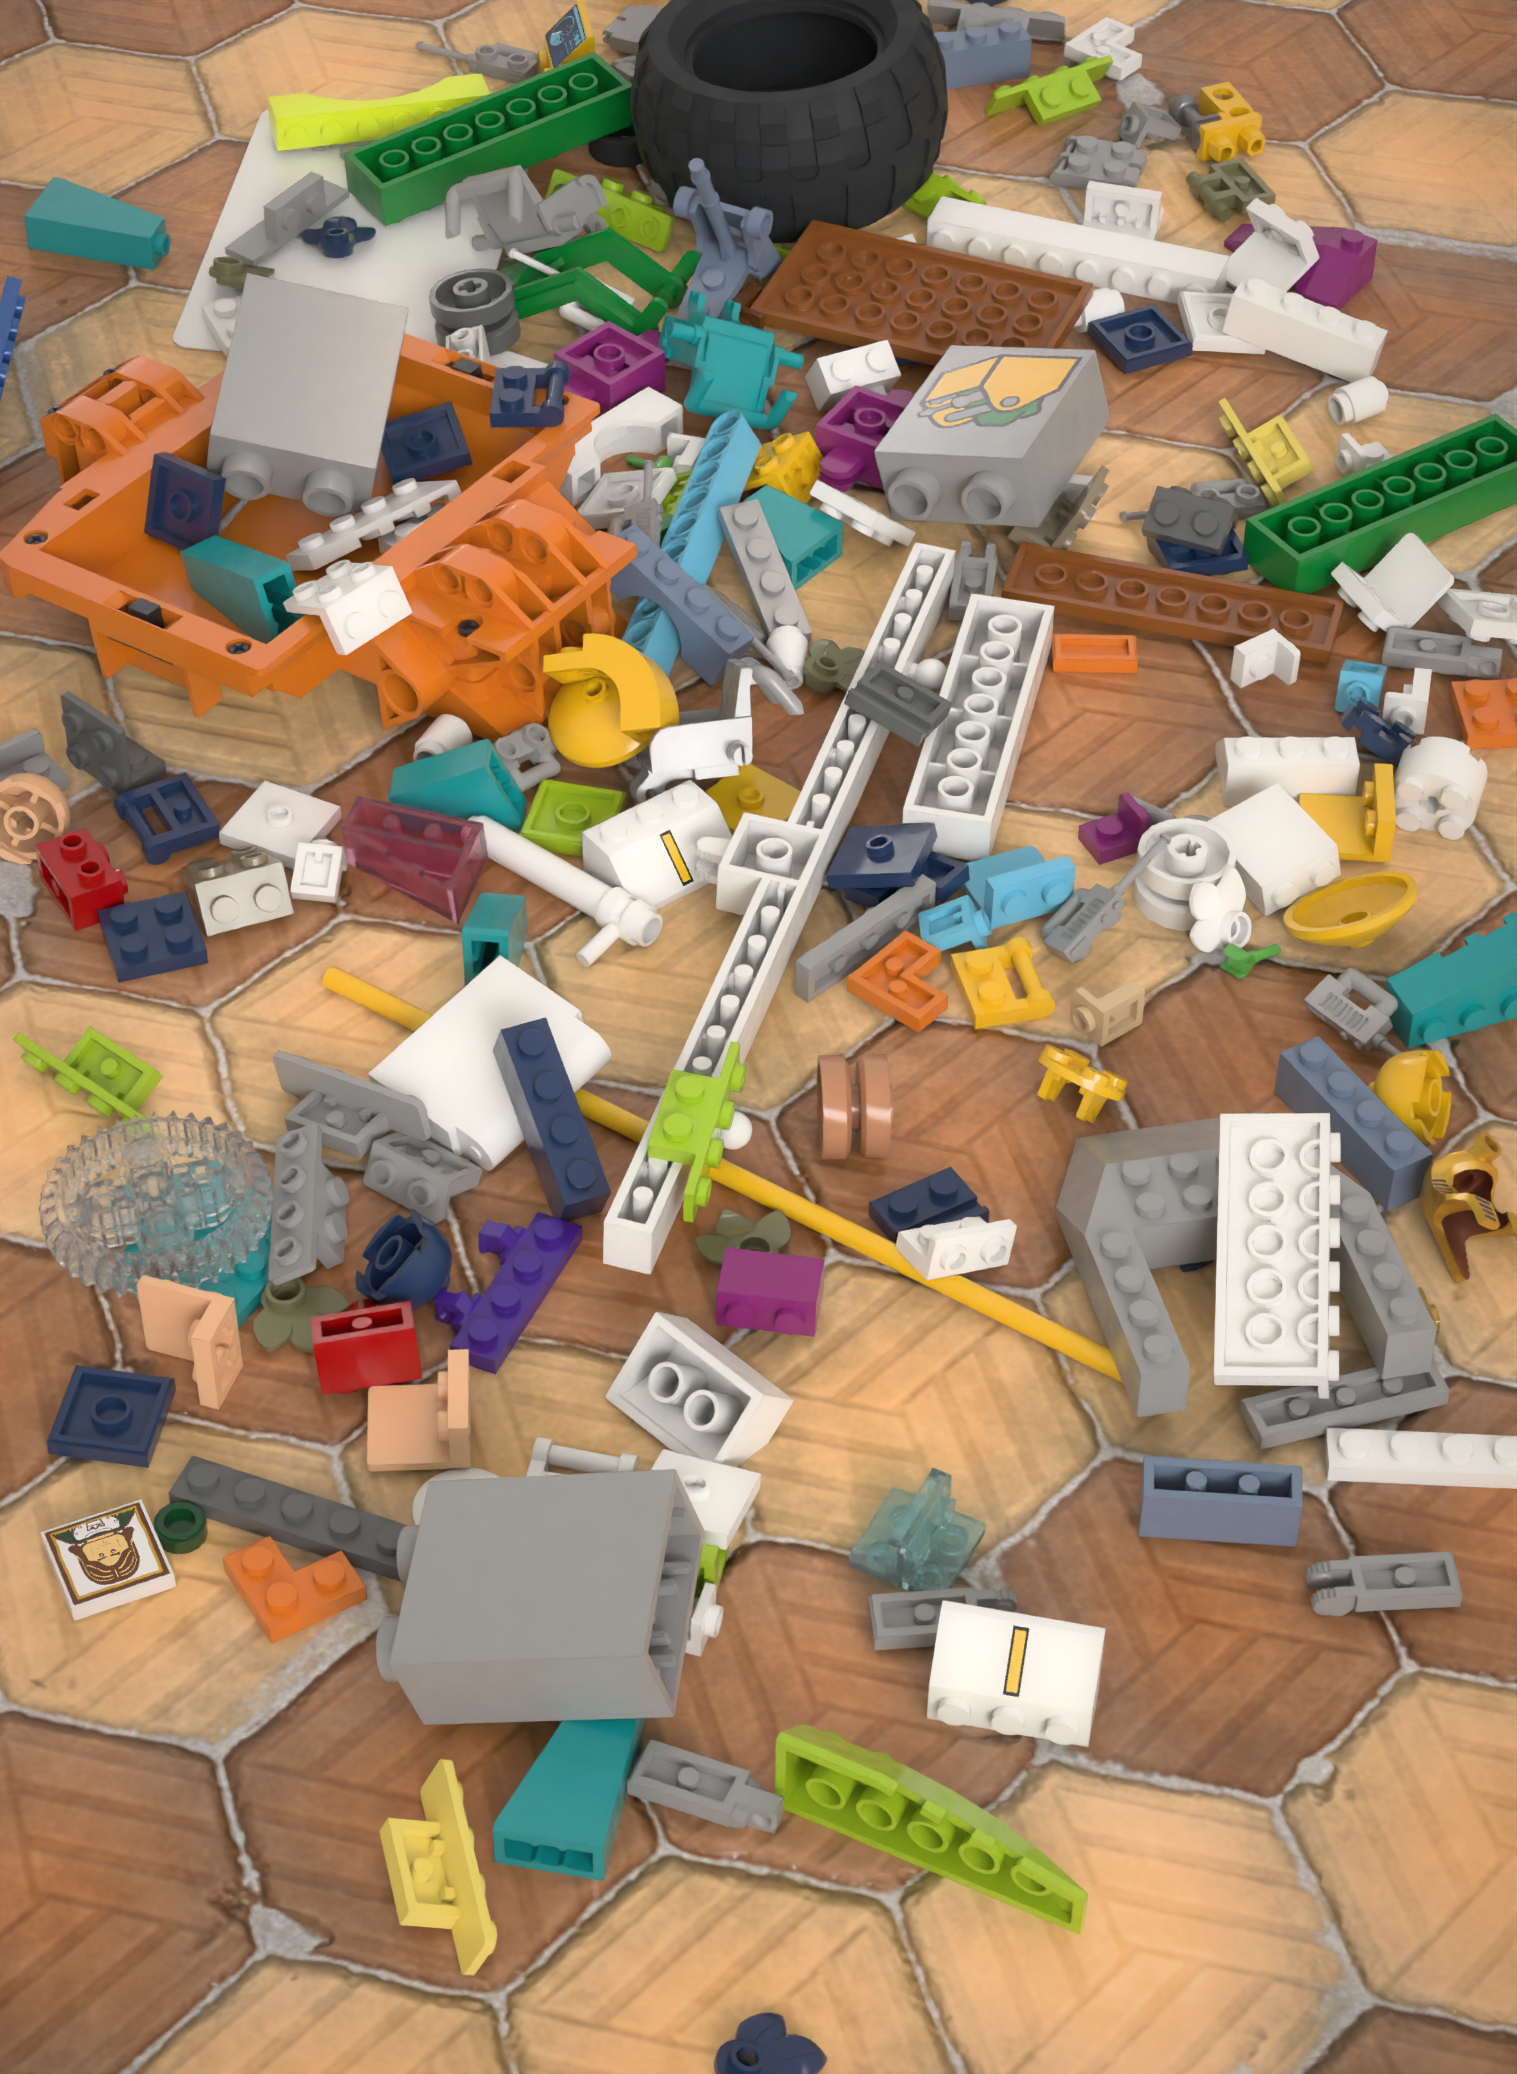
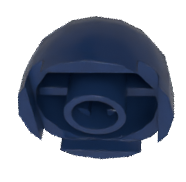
M408 1210L411 1215L410 1217L404 1219L397 1214L390 1218L376 1232L362 1257L369 1261L365 1274L357 1270L355 1281L357 1290L377 1305L382 1306L411 1301L412 1311L434 1300L443 1287L446 1290L448 1289L450 1284L449 1275L452 1267V1251L446 1235L434 1223L417 1211Z

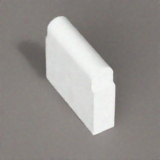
M500 955L370 1071L368 1077L370 1082H376L383 1087L406 1095H413L422 1100L426 1107L432 1130V1136L428 1140L458 1156L463 1154L481 1168L490 1171L525 1140L493 1054V1048L501 1029L546 1017L574 1093L611 1060L612 1054L602 1037L583 1023L581 1010Z

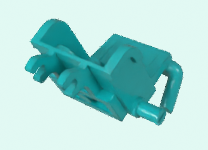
M691 291L688 299L689 319L684 320L665 315L659 339V349L665 352L666 358L692 366L690 388L684 399L685 409L691 413L715 419L730 410H740L750 427L765 431L776 429L782 423L798 393L783 389L771 411L766 415L762 411L768 388L774 385L779 365L800 370L804 362L803 354L784 350L781 346L774 345L775 333L741 324L739 322L740 303L726 300L723 307V319L704 313L706 294Z

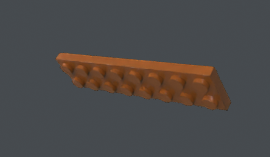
M1025 542L1020 543L1001 598L1054 606V613L1064 617L1071 616L1097 621L1102 624L1135 628L1144 632L1152 631L1178 636L1183 639H1195L1220 644L1225 647H1235L1275 629L1285 639L1295 645L1300 651V659L1306 662L1324 664L1329 663L1345 601Z

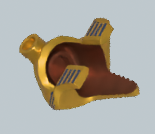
M1482 1132L1474 1138V1145L1466 1151L1448 1153L1441 1158L1435 1159L1424 1174L1420 1193L1422 1211L1435 1236L1440 1251L1443 1252V1258L1446 1260L1449 1271L1452 1273L1453 1280L1457 1283L1468 1280L1470 1277L1469 1265L1467 1264L1468 1259L1466 1258L1467 1253L1465 1251L1466 1246L1464 1245L1467 1239L1515 1236L1517 1241V1214L1508 1211L1502 1214L1493 1203L1494 1191L1499 1177L1498 1170L1491 1162L1501 1155V1149L1497 1141L1487 1132Z

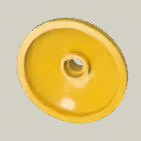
M593 678L589 681L563 684L552 701L548 715L550 738L562 756L574 764L589 768L616 765L634 757L650 743H639L620 732V696L613 680Z
M1374 872L1356 875L1319 887L1299 898L1286 910L1283 918L1284 924L1290 935L1307 943L1328 947L1349 946L1350 948H1360L1371 944L1375 938L1388 932L1407 915L1415 904L1419 891L1414 878L1407 874Z

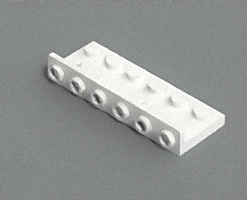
M1330 1113L1220 1114L1214 1341L1215 1385L1318 1386V1398L1329 1399V1381H1339V1350H1329V1336H1339L1340 1330L1339 1306H1330V1292H1340V1262L1330 1261V1248H1340V1218H1330L1331 1205H1340V1175H1331V1162H1341L1340 1133H1331Z

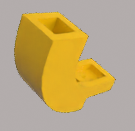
M583 634V648L564 647L560 649L558 654L544 655L543 672L562 684L584 682L593 678L613 680L620 696V732L639 743L650 742L653 734L660 728L679 725L677 698L669 678L657 663L626 642L604 634Z

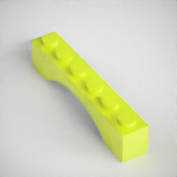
M482 73L446 77L423 90L403 96L377 100H338L306 93L268 97L270 131L278 151L378 140L491 93Z

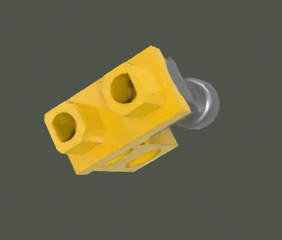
M1229 81L1201 88L1199 104L1188 93L1180 94L1172 100L1169 106V114L1177 123L1189 126L1191 129L1190 147L1198 149L1196 156L1201 162L1214 159L1217 163L1228 161L1235 156V153L1243 151L1249 154L1250 157L1262 154L1265 136L1260 131L1262 116L1257 111L1254 112L1252 107ZM1222 94V100L1217 99L1214 96Z

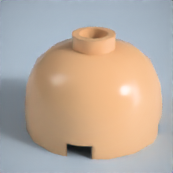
M30 772L15 773L0 781V856L5 860L18 864H31V859L38 860L36 844L68 833L71 812L69 802L59 786L48 778Z

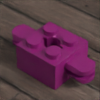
M607 321L554 353V361H562L570 369L569 382L564 386V391L598 402L600 414L597 417H600L647 387L659 393L664 392L665 364L670 362V358H666L665 352L659 349L661 332L647 330L639 336H635L614 323Z
M855 385L816 424L815 443L823 456V459L820 461L819 481L841 492H847L857 480L865 482L870 486L884 489L874 451L915 394L908 390L894 389L885 396Z

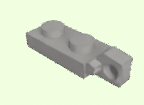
M1390 626L1386 635L1381 665L1400 669H1432V672H1438L1443 675H1467L1468 677L1475 676L1477 679H1498L1503 649L1476 645L1467 636Z
M652 1739L648 1740L626 1782L627 1794L727 1827L732 1826L733 1828L744 1829L747 1824L753 1829L776 1833L784 1816L783 1797L764 1791L761 1783L751 1779V1771Z

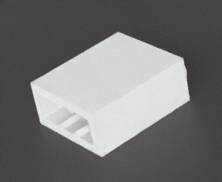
M1279 783L1268 787L1207 821L1222 829L1233 840L1237 851L1235 869L1241 876L1246 896L1265 916L1291 905L1295 900L1318 887L1329 884L1334 878L1341 875L1338 845Z

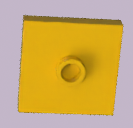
M743 763V766L739 765V775L723 777L705 792L717 802L732 836L744 812L787 822L801 793L800 790L750 763L748 765Z

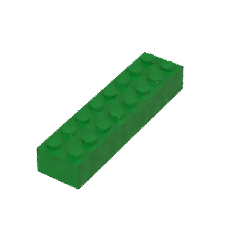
M590 53L343 153L348 190L384 226L398 223L402 219L421 211L429 210L445 202L448 190L452 186L462 183L467 177L518 165L523 170H526L537 163L549 158H555L559 154L578 146L586 145L595 139L632 125L630 106L632 84L597 53Z
M1495 413L1247 518L1243 547L1249 555L1248 564L1278 589L1310 594L1337 582L1331 573L1341 562L1358 573L1377 565L1408 533H1414L1425 544L1517 504V429Z

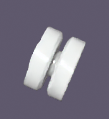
M1189 818L1169 819L1151 826L1141 836L1136 863L1156 843L1161 833L1169 834L1171 842L1166 844L1134 879L1133 897L1137 909L1148 920L1164 928L1188 931L1197 922L1189 906L1192 886L1200 881L1217 886L1229 866L1236 867L1237 851L1233 840L1222 829L1206 821Z

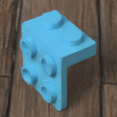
M1026 846L965 863L969 866L970 880L962 888L970 897L977 910L984 909L986 911L992 929L1058 911L1074 892L1076 866L1068 855L1045 861L1035 847Z

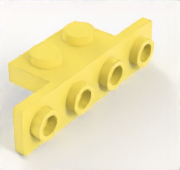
M1226 398L1221 399L1218 402L1224 415L1218 419L1229 438L1237 435V438L1232 440L1242 460L1245 461L1251 458V461L1246 463L1256 483L1259 484L1265 481L1266 484L1260 488L1270 506L1273 508L1278 504L1287 502L1282 489L1312 473L1315 469L1282 415H1279L1247 433Z
M440 1759L420 1790L426 1821L388 1818L379 1833L399 1924L451 1929L462 1975L474 1976L495 1948L497 1929L495 1923L490 1919L487 1907L485 1879L479 1873L475 1857L474 1833L468 1827L463 1806L462 1785L457 1781L453 1761Z

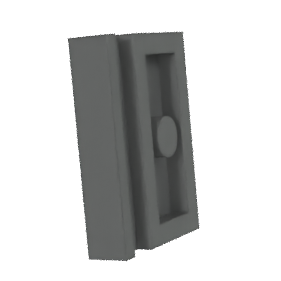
M878 661L857 682L854 689L851 688L848 691L844 702L845 705L917 747L922 743L925 736L928 737L949 715L952 702L881 661Z

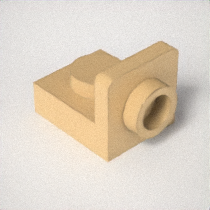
M1131 980L1115 990L1108 991L1103 997L1097 999L1085 988L1079 986L1072 991L1070 1021L1077 1031L1085 1034L1102 1047L1142 1024L1145 989L1134 980Z

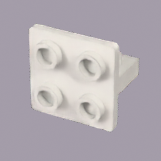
M1089 181L1086 188L1085 213L1082 225L1156 240L1164 217V208L1161 207L1162 192Z

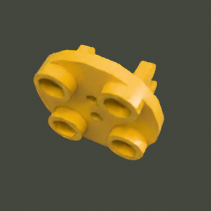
M1047 1044L1037 1057L1039 1063L1048 1068L1037 1096L1054 1102L1065 1083H1075L1081 1086L1078 1093L1084 1097L1076 1113V1118L1084 1122L1086 1120L1090 1123L1094 1122L1107 1098L1122 1101L1126 1094L1124 1091L1128 1084L1126 1079L1111 1071L1103 1069L1101 1072L1088 1066L1090 1062L1088 1058L1070 1049L1065 1048L1062 1051Z

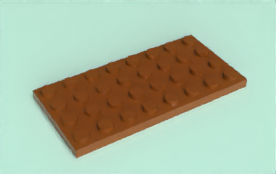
M812 220L750 309L763 313L765 326L854 347H862L888 340L895 357L936 366L951 345L1060 349L1092 299L1093 283Z

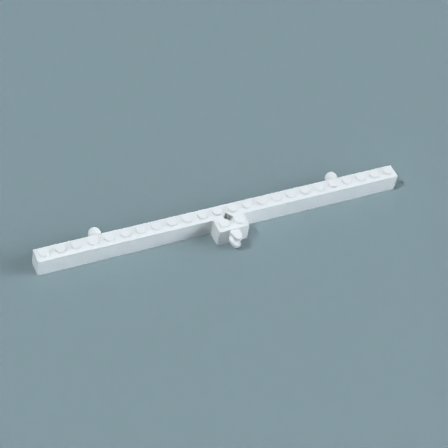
M915 542L847 693L851 688L854 689L857 682L878 661L885 663L933 692L941 690L947 672L946 666L941 661L933 658L921 660L951 594L955 550ZM847 693L787 822L744 812L731 840L720 837L714 838L713 836L709 837L707 835V837L702 836L701 839L696 841L697 856L700 857V860L697 863L695 862L696 877L699 880H703V882L708 881V883L717 885L716 909L736 913L744 917L676 1063L675 1070L720 1078L730 1042L740 1043V1063L744 1064L890 730L845 705ZM664 1092L604 1220L603 1263L651 1275L684 1200V1191L692 1169L691 1165L648 1157V1142ZM735 1111L731 1129H722L719 1139L724 1140L725 1148L739 1149L749 1142L752 1136V1125L748 1117L741 1112Z

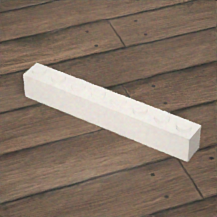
M944 196L940 198L928 218L927 246L1089 282L1098 288L1116 289L1122 293L1177 304L1180 291L1223 293L1226 288L1229 256Z

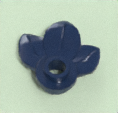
M338 216L324 221L323 228L304 230L301 236L306 244L319 245L323 249L325 257L344 258L354 253L353 246L356 243L368 241L375 237L376 229L373 227H357L356 220L353 218Z
M770 2012L759 2013L741 2022L736 2031L735 2040L728 2041L719 2048L714 2059V2070L716 2074H818L825 2066L827 2056L812 2040L797 2034L787 2035L783 2016Z

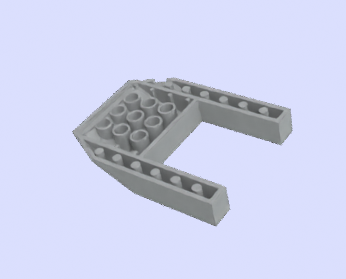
M1259 1111V1112H1252V1113H1245V1114H1263V1113H1261V1112ZM1220 1117L1077 1138L1056 1206V1217L1137 1418L1187 1409L1190 1364L1150 1269L1217 1259ZM1331 1164V1175H1340V1205H1331L1330 1218H1340V1248H1330V1261L1340 1262L1341 1294L1381 1379L1430 1372L1437 1329L1371 1194Z

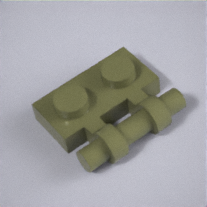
M1243 158L1210 164L1209 174L1200 176L1198 172L1193 171L1186 177L1191 194L1197 200H1203L1207 212L1213 217H1218L1222 222L1228 221L1231 218L1232 211L1230 208L1235 207L1242 215L1248 214L1246 207L1255 198L1269 206L1275 204L1276 194Z

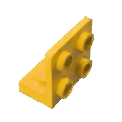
M809 431L797 435L785 433L772 442L761 444L743 491L768 485L807 504L812 497L809 493L816 480H819L820 461L823 459Z
M1375 763L1372 781H1364L1363 796L1301 793L1299 795V805L1338 845L1339 860L1390 862L1396 826L1392 764Z

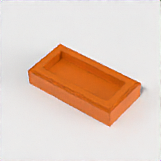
M1052 634V672L1137 674L1138 659L1136 636Z

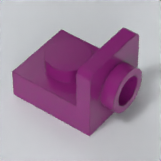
M1129 792L1120 794L1118 813L1079 825L1078 839L1096 862L1101 865L1137 853L1141 836L1151 827L1150 817L1146 808L1139 805Z

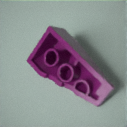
M1244 223L1240 225L1224 240V247L1234 253L1255 232L1253 225ZM1309 226L1314 233L1312 239L1320 258L1292 286L1295 287V293L1303 296L1305 299L1340 310L1373 278L1378 240L1366 236L1358 230L1342 227Z

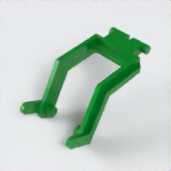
M606 227L571 239L561 246L536 251L532 255V259L560 273L549 276L523 262L517 264L508 263L501 272L507 274L513 282L515 293L514 308L518 312L519 320L577 301L605 323L610 321L635 336H639L647 330L660 331L658 323L664 317L668 308L675 309L681 305L688 289L686 284L693 276L701 255L695 250H688L670 273L611 227ZM607 261L654 298L641 313L584 270V268Z

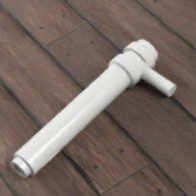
M485 815L479 817L472 816L464 824L462 836L470 848L596 920V924L602 929L576 954L577 960L583 966L589 967L618 938L632 946L641 945L647 947L660 934L663 925L662 916L657 913L653 905L644 900H636V897L621 887H610Z

